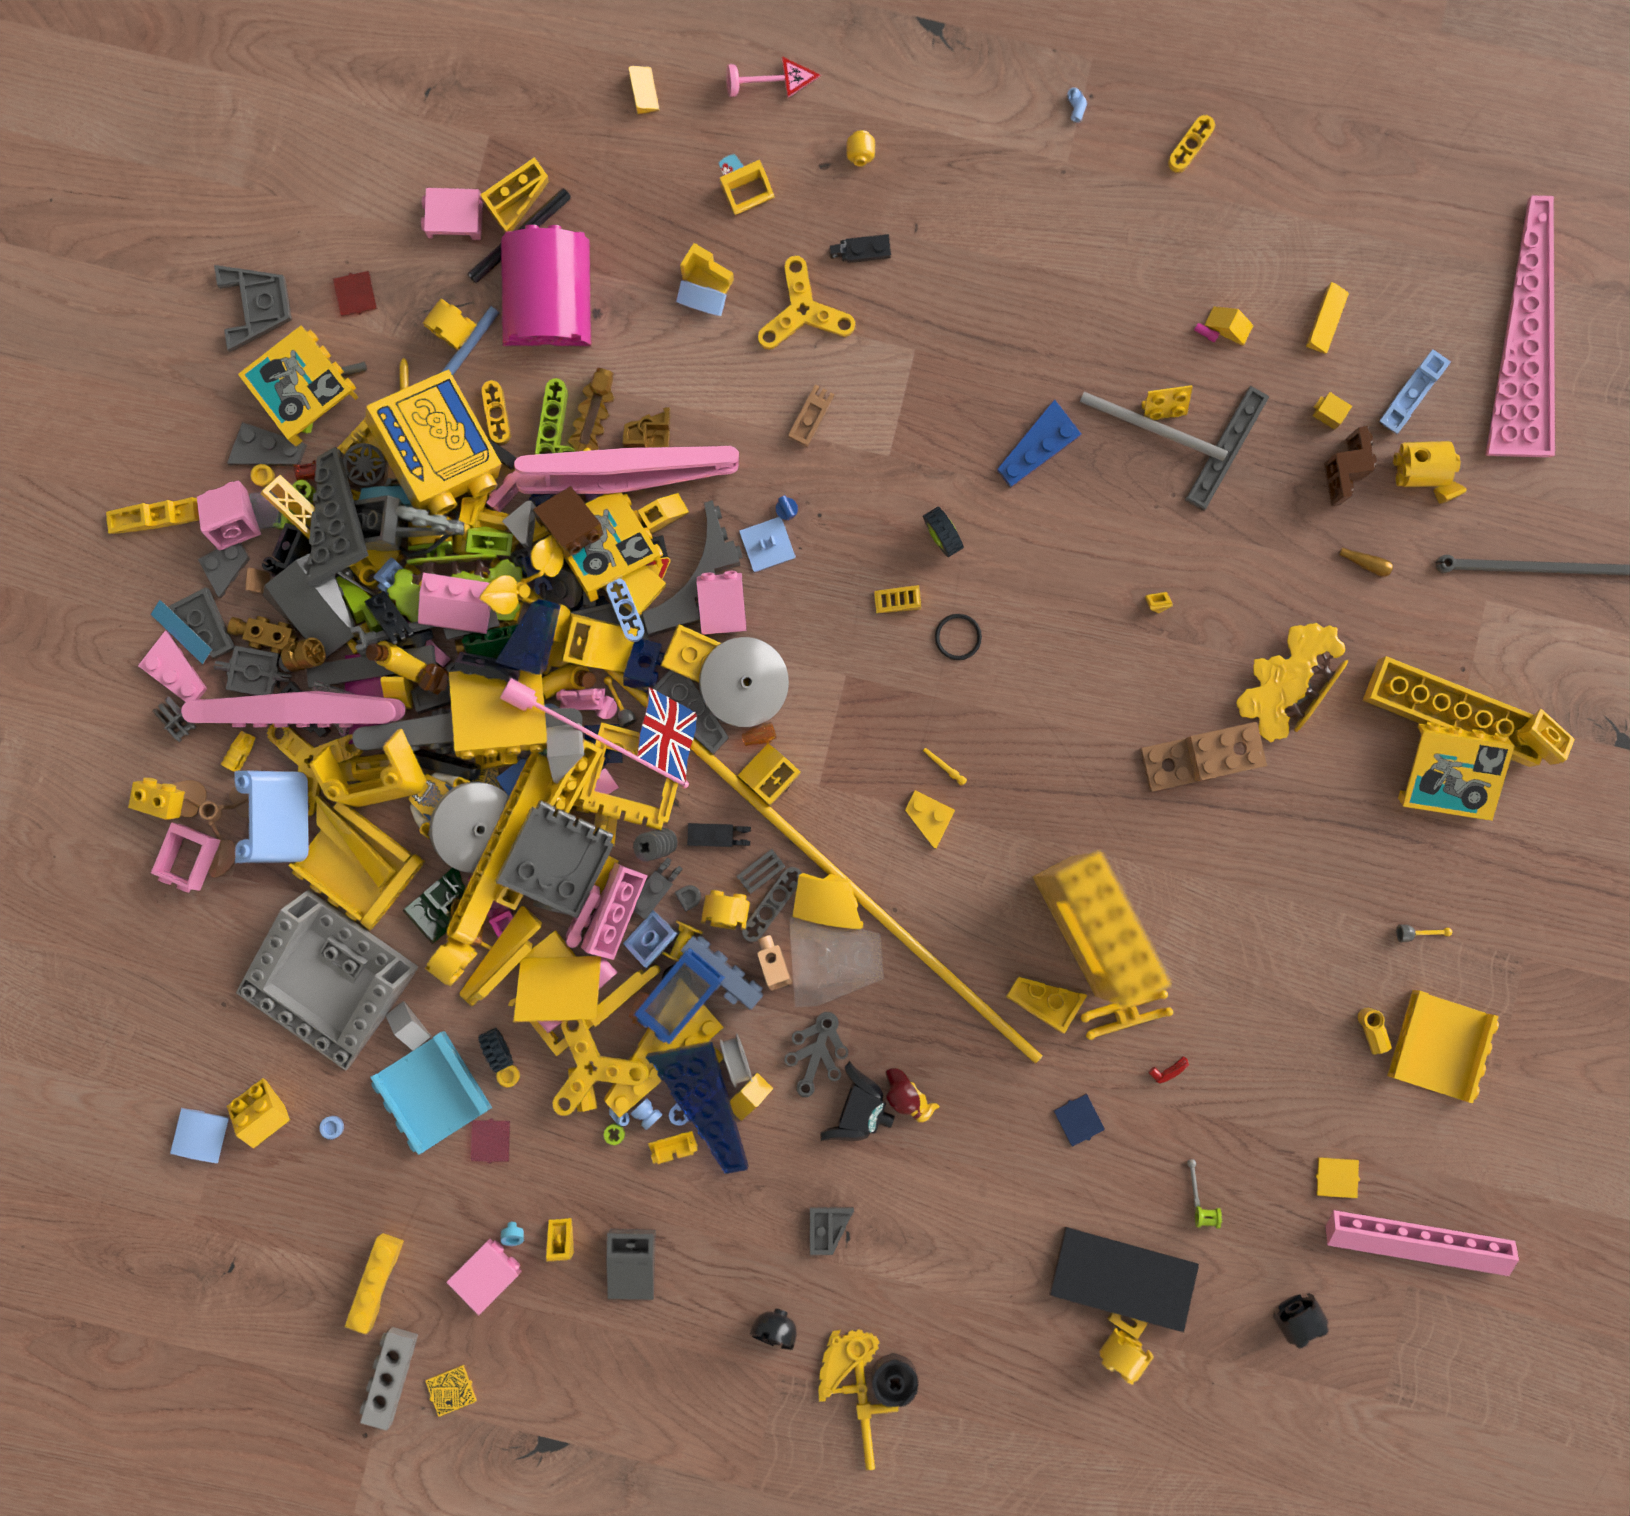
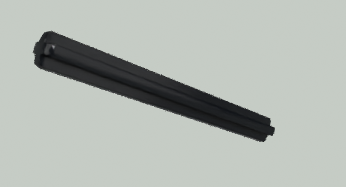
M564 188L561 189L516 230L525 229L526 225H537L540 227L571 199L569 192ZM501 244L468 272V276L473 282L477 283L501 262Z

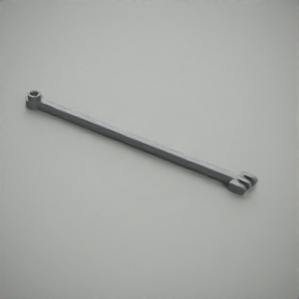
M1448 554L1442 555L1435 562L1442 563L1436 565V569L1441 573H1448L1452 570L1630 575V565L1454 559L1453 556ZM1445 559L1450 561L1449 567L1442 563Z

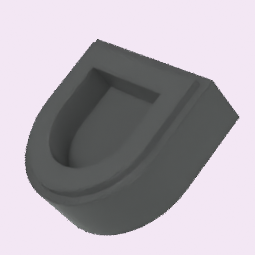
M688 885L675 892L685 912L697 906L701 901V892L695 886Z

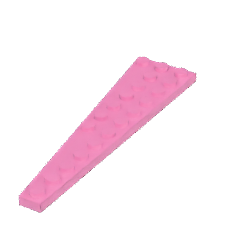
M1531 196L1528 199L1485 456H1555L1554 196Z

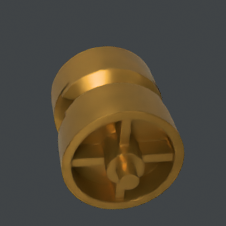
M314 637L287 644L281 652L282 662L291 672H299L323 664L326 656L323 644Z

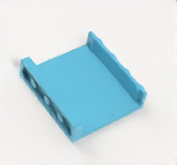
M445 1031L440 1032L425 1044L378 1074L370 1077L373 1081L371 1082L373 1089L377 1094L380 1093L385 1100L383 1102L384 1107L389 1113H393L396 1118L395 1124L401 1133L404 1132L409 1139L407 1140L408 1146L413 1152H417L418 1155L492 1108Z

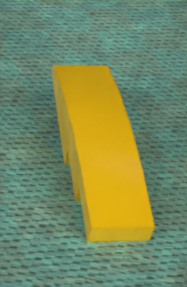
M190 497L177 501L166 500L153 504L141 503L107 511L108 534L135 532L199 521L197 498Z

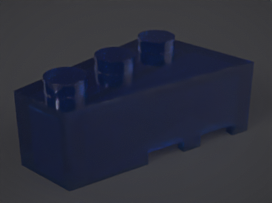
M542 599L532 602L495 663L537 675L546 671L561 605Z

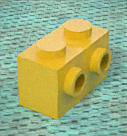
M143 778V781L133 782L128 808L165 820L180 818L185 792L176 789V786L173 784H159L156 779Z

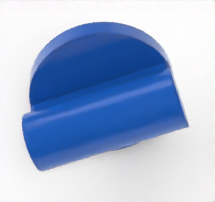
M784 495L778 499L776 513L783 520L793 519L798 512L797 503Z

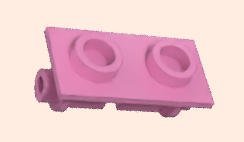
M605 688L572 689L567 691L561 689L556 694L557 700L561 701L560 708L603 710Z

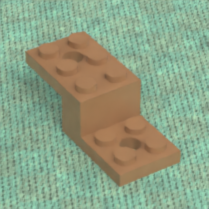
M1257 722L1140 748L1150 792L1267 766ZM1235 743L1244 745L1245 751L1242 755H1237L1234 752L1233 747ZM1165 759H1170L1173 762L1174 767L1170 772L1162 768V762Z

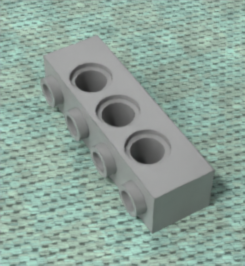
M392 1327L387 1333H383L380 1341V1346L383 1348L381 1355H377L374 1361L373 1369L376 1372L374 1378H370L366 1392H369L367 1401H363L359 1414L363 1415L360 1423L386 1431L392 1425L419 1334ZM390 1350H394L399 1354L398 1360L390 1357ZM383 1373L390 1374L392 1382H386L383 1379ZM376 1396H382L385 1399L386 1404H379L376 1400Z

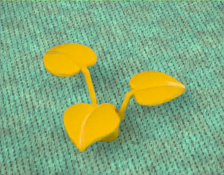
M549 535L547 538L537 542L531 551V563L535 569L540 570L537 574L521 579L520 582H516L513 577L508 575L500 576L483 590L479 599L499 614H510L517 607L518 600L544 609L547 613L540 618L542 631L549 639L558 643H564L571 618L570 610L562 604H555L550 610L548 606L528 599L530 587L527 585V582L541 577L544 573L549 577H554L560 572L563 565L562 549L554 538Z

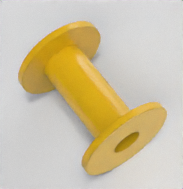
M676 920V923L679 924V935L671 953L662 951L661 954L679 961L684 954L681 952L682 948L693 937L694 932L703 934V931Z

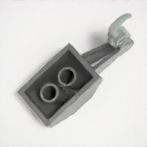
M387 495L354 501L367 550L396 551L400 550L402 538L463 535L464 522L447 520V517L442 515L429 516L425 510L405 507L402 501L396 497ZM404 521L412 522L415 526H432L431 528H402Z

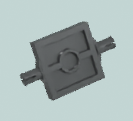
M235 646L229 663L216 660V665H214L215 670L227 672L226 690L245 694H273L277 681L290 683L291 680L286 678L292 679V674L279 672L278 661L281 657L280 654Z

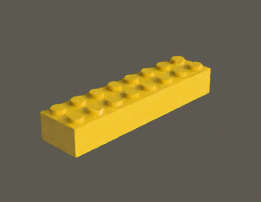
M1385 656L1378 659L1362 701L1420 724L1426 725L1427 722H1432L1444 728L1457 726L1462 728L1463 731L1472 732L1473 729H1476L1488 735H1494L1495 733L1507 735L1515 745L1511 760L1528 767L1540 765L1542 757L1517 735L1533 714Z

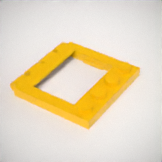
M601 722L598 732L600 737L636 756L638 755L639 732ZM596 740L595 745L601 748L603 752L583 786L580 801L584 802L582 810L598 813L599 806L604 807L602 811L604 816L620 819L621 812L626 813L624 821L642 825L643 818H647L646 827L661 830L663 823L668 824L678 783L666 778L660 808L594 791L604 764L606 748L617 751Z

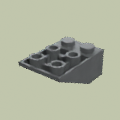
M610 1229L608 1231V1299L654 1300L656 1230Z

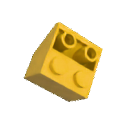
M767 743L738 774V777L771 806L801 772L773 746Z
M264 1078L227 1105L236 1136L253 1149L290 1121L285 1105Z

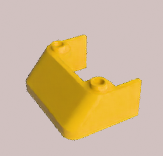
M398 729L383 746L391 765L382 770L380 778L348 785L329 746L325 747L309 764L323 793L328 799L353 807H363L419 794L426 786V778L402 729Z

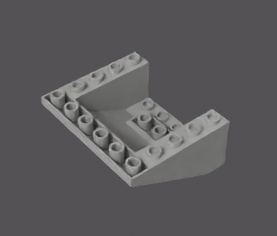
M308 889L280 910L236 994L338 1066L347 1070L407 987L418 966Z

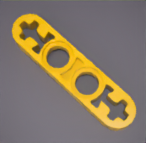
M414 854L363 917L361 924L368 930L376 926L421 869L425 862L421 857Z

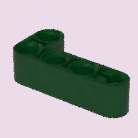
M539 607L534 608L528 613V622L487 630V634H468L462 638L464 650L466 653L500 659L548 649L553 645L554 641L544 634L540 626V618L547 612Z

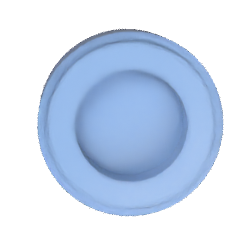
M328 1116L320 1123V1133L326 1139H335L343 1133L344 1123L337 1116Z

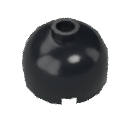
M775 1308L774 1312H764L755 1319L749 1335L771 1346H780L782 1344L780 1349L791 1351L796 1342L797 1330L793 1320L787 1317L788 1312Z

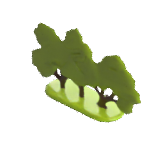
M496 554L410 559L406 561L407 564L424 565L426 568L418 575H414L407 569H399L394 575V584L387 589V592L389 593V598L395 600L398 611L402 615L407 616L410 622L414 623L418 622L421 589L419 583L423 573L434 574L435 564L452 563L453 574L451 577L491 583L503 575L511 576L516 582H520L523 579L522 568L515 567L514 563L505 559L500 561L494 568L489 569L483 564V561L495 559L497 557ZM477 561L474 573L469 574L459 570L458 563ZM483 572L488 573L487 579L484 578ZM413 578H417L415 584L412 583ZM518 603L517 607L510 614H499L496 612L498 620H513L521 605Z

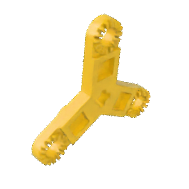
M800 256L788 258L785 262V274L791 305L759 331L758 340L760 345L764 349H774L804 324L837 334L840 337L850 336L855 330L854 318L848 313L814 302L805 260ZM792 263L800 264L802 266L801 271L793 273L789 269ZM801 305H804L805 309L809 308L806 311V315L797 312V310H800ZM848 320L851 325L850 328L841 330L838 327L839 321ZM767 332L773 333L776 337L771 343L763 340V335Z
M273 723L267 729L269 741L299 766L298 772L304 773L307 777L308 803H310L308 817H310L317 810L315 797L320 793V785L309 765L310 763H308V759H312V757L315 759L325 747L329 746L337 763L340 764L360 756L364 750L357 748L354 752L349 751L348 743L352 740L353 734L314 748L290 726L282 727L284 735L282 739L278 740L275 737V730L278 727H275Z
M569 1020L562 1021L561 1028L577 1068L553 1100V1109L557 1114L561 1116L571 1114L596 1081L638 1086L645 1082L648 1077V1069L645 1064L638 1061L600 1056L584 1020H577L579 1023L577 1031L569 1030ZM591 1061L597 1067L592 1073H590V1069L586 1068V1065H589ZM634 1067L639 1068L642 1072V1077L639 1080L631 1077L630 1071ZM561 1098H567L570 1101L569 1109L566 1110L559 1106Z

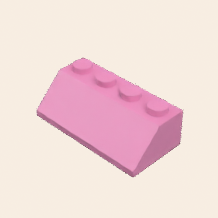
M614 864L613 869L609 873L606 886L600 895L602 896L601 902L593 913L592 921L583 937L581 948L585 952L614 960L647 875L620 864Z

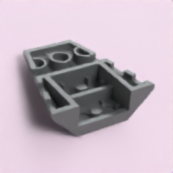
M310 553L294 561L265 584L263 597L304 639L311 637L318 639L325 648L326 659L355 637L350 629L355 627L349 607L345 606L342 598L344 593L337 584L335 574L312 587L306 584V576L309 575L310 566L307 565L308 557L311 556Z

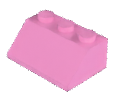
M423 573L419 595L418 624L487 634L491 607L481 601L479 597L490 583Z

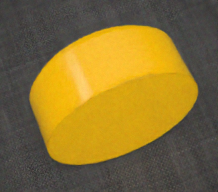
M259 464L252 469L250 477L254 484L265 488L275 479V474L269 466Z
M511 1065L497 1072V1082L506 1088L514 1086L520 1079L518 1068Z

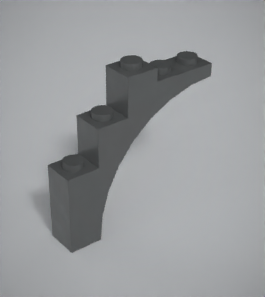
M713 500L704 503L707 516V538L704 552L696 571L687 584L672 598L657 607L642 612L650 637L675 630L678 624L686 627L700 623L699 603L695 602L698 601L697 577L708 572L715 575L716 572L740 566L739 559L743 558L740 546H735L734 540L724 542L728 540L725 527L720 528L718 520L722 519L719 506L714 507Z

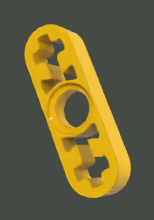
M1208 115L1200 116L1173 151L1168 160V166L1173 172H1183L1210 137L1215 128V122L1212 117ZM1206 123L1208 125L1207 129H1204L1201 135L1197 134L1201 125ZM1186 140H1195L1197 147L1195 149L1188 148ZM1182 153L1186 154L1182 163L1177 165L1175 163L1176 159H1179Z
M490 380L485 382L481 389L489 435L497 445H505L510 441L511 432L504 394L500 384ZM490 387L498 390L494 393L497 402H493L491 395L487 393L490 391ZM499 407L502 409V415L496 419L490 416L491 410ZM496 424H500L501 430L506 433L502 435V439L495 436V434H498Z

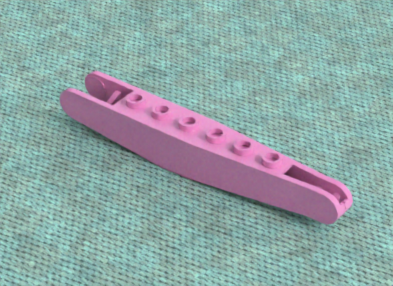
M732 446L621 448L524 455L518 457L514 463L515 470L522 474L516 481V487L519 492L524 494H558L572 486L577 494L628 492L710 476L732 474L738 470L739 452Z
M306 691L191 700L184 703L181 713L183 718L190 723H232V727H246V723H253V727H267V723H274L275 727H289V724H296V727H310V724H317V727H331V724H339V727H353V724H383L390 721H398L405 715V705L399 699L326 691Z

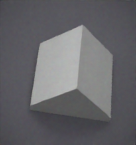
M570 725L546 728L548 761L553 782L558 783L584 755L583 732Z

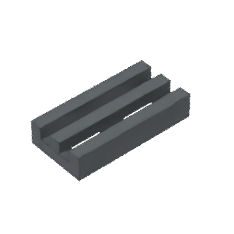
M771 849L736 877L751 894L786 866ZM772 855L773 860L745 881L743 878L745 875ZM776 862L779 866L753 887L749 886V883Z

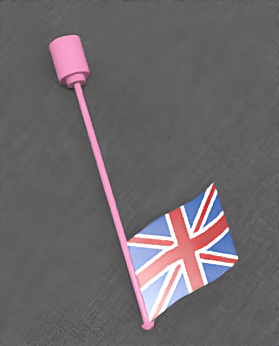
M510 678L500 696V699L523 711L527 708L532 709L535 706L682 785L683 789L689 786V782L686 780L687 760L696 731V712L648 687V706L640 730L637 756L537 703V697L534 696L535 691Z

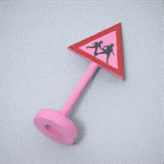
M782 57L784 75L739 77L737 67L734 64H727L728 95L733 97L739 92V83L785 81L788 98L821 77V75Z

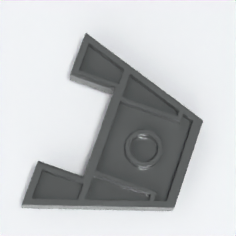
M214 265L216 281L220 289L240 286L246 325L224 329L227 350L229 352L292 320L286 280L283 275Z

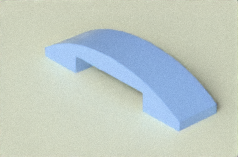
M1432 349L1397 394L1379 422L1397 435L1451 361Z

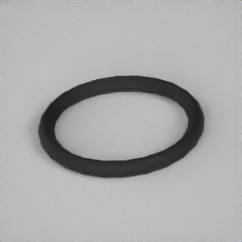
M952 614L945 617L938 624L935 632V642L939 651L952 660L970 658L978 651L982 641L979 625L974 619L965 614ZM956 618L969 621L977 632L975 647L969 653L961 656L952 655L945 651L939 637L943 625L949 620Z

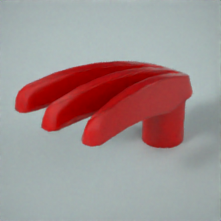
M1183 1056L1162 1073L1156 1067H1152L1148 1073L1159 1084L1167 1082L1178 1076L1188 1067V1059Z

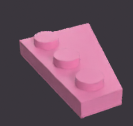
M166 630L138 665L185 702L200 699L207 690L194 668L190 666L183 652L177 647L172 636Z

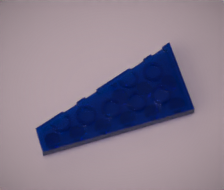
M713 1042L648 1053L646 1059L650 1064L654 1065L661 1081H665L671 1090L670 1094L688 1120L693 1122L698 1130V1135L706 1141L711 1149L710 1152L725 1174L747 1170L749 1167Z

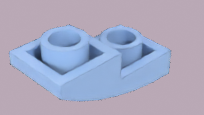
M681 280L676 302L703 312L721 316L727 294L709 287L699 286L687 280Z

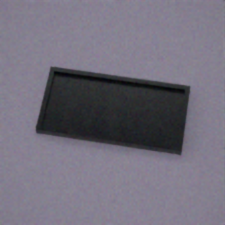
M1065 1227L1049 1295L1184 1333L1199 1264Z

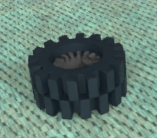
M493 1028L478 1036V1041L481 1044L480 1048L483 1050L482 1053L495 1073L513 1065L512 1055L507 1047V1043L497 1028Z

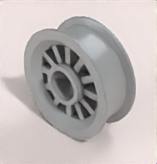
M736 1034V1038L725 1042L720 1039L722 1053L734 1087H737V1083L746 1080L753 1082L750 1067L738 1034Z

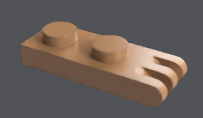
M816 384L788 435V438L807 448L835 394L830 393L827 400L824 399L827 390L824 388L819 396L816 395L819 390V386Z

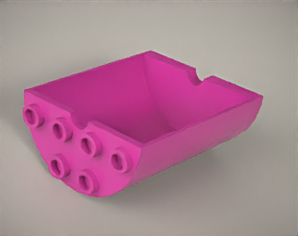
M526 225L525 229L505 232V235L501 238L502 346H591L590 241L585 236V233L562 230L559 225H549L548 228Z

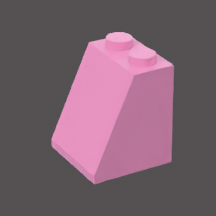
M239 480L229 482L225 486L206 491L204 494L197 496L201 532L219 551L261 535L248 491Z

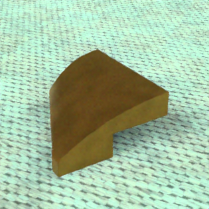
M670 407L663 408L664 412L654 416L648 414L638 421L624 424L623 447H669Z

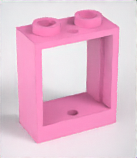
M171 822L151 873L159 876L158 881L169 885L172 882L178 884L176 888L188 893H190L191 889L200 891L221 840L185 825ZM184 838L202 845L189 879L170 872Z

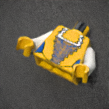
M436 772L433 775H425L426 786L419 794L411 795L408 799L411 802L410 809L422 835L428 839L430 838L428 832L431 815L442 796L452 788L470 782L469 780Z

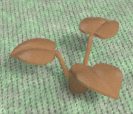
M185 780L169 783L175 785L176 789L185 792L180 816L192 818L199 811L200 816L209 821V825L219 840H221V836L215 822L221 818L222 810L236 808L238 815L249 818V794L238 792L236 787L232 788L229 793V798L234 804H221L218 806L214 802L206 801L207 791L200 782ZM232 840L220 841L208 870L211 877L217 878L222 876L235 863L236 845Z

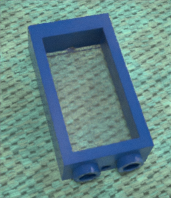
M689 948L634 1015L642 1026L652 1029L660 1041L670 1044L725 977Z

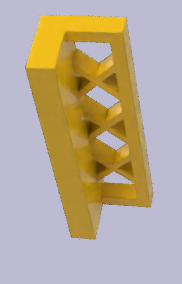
M279 475L260 494L310 539V530L306 527V524L311 528V517L315 507ZM270 491L273 492L278 498H275V497L270 493Z

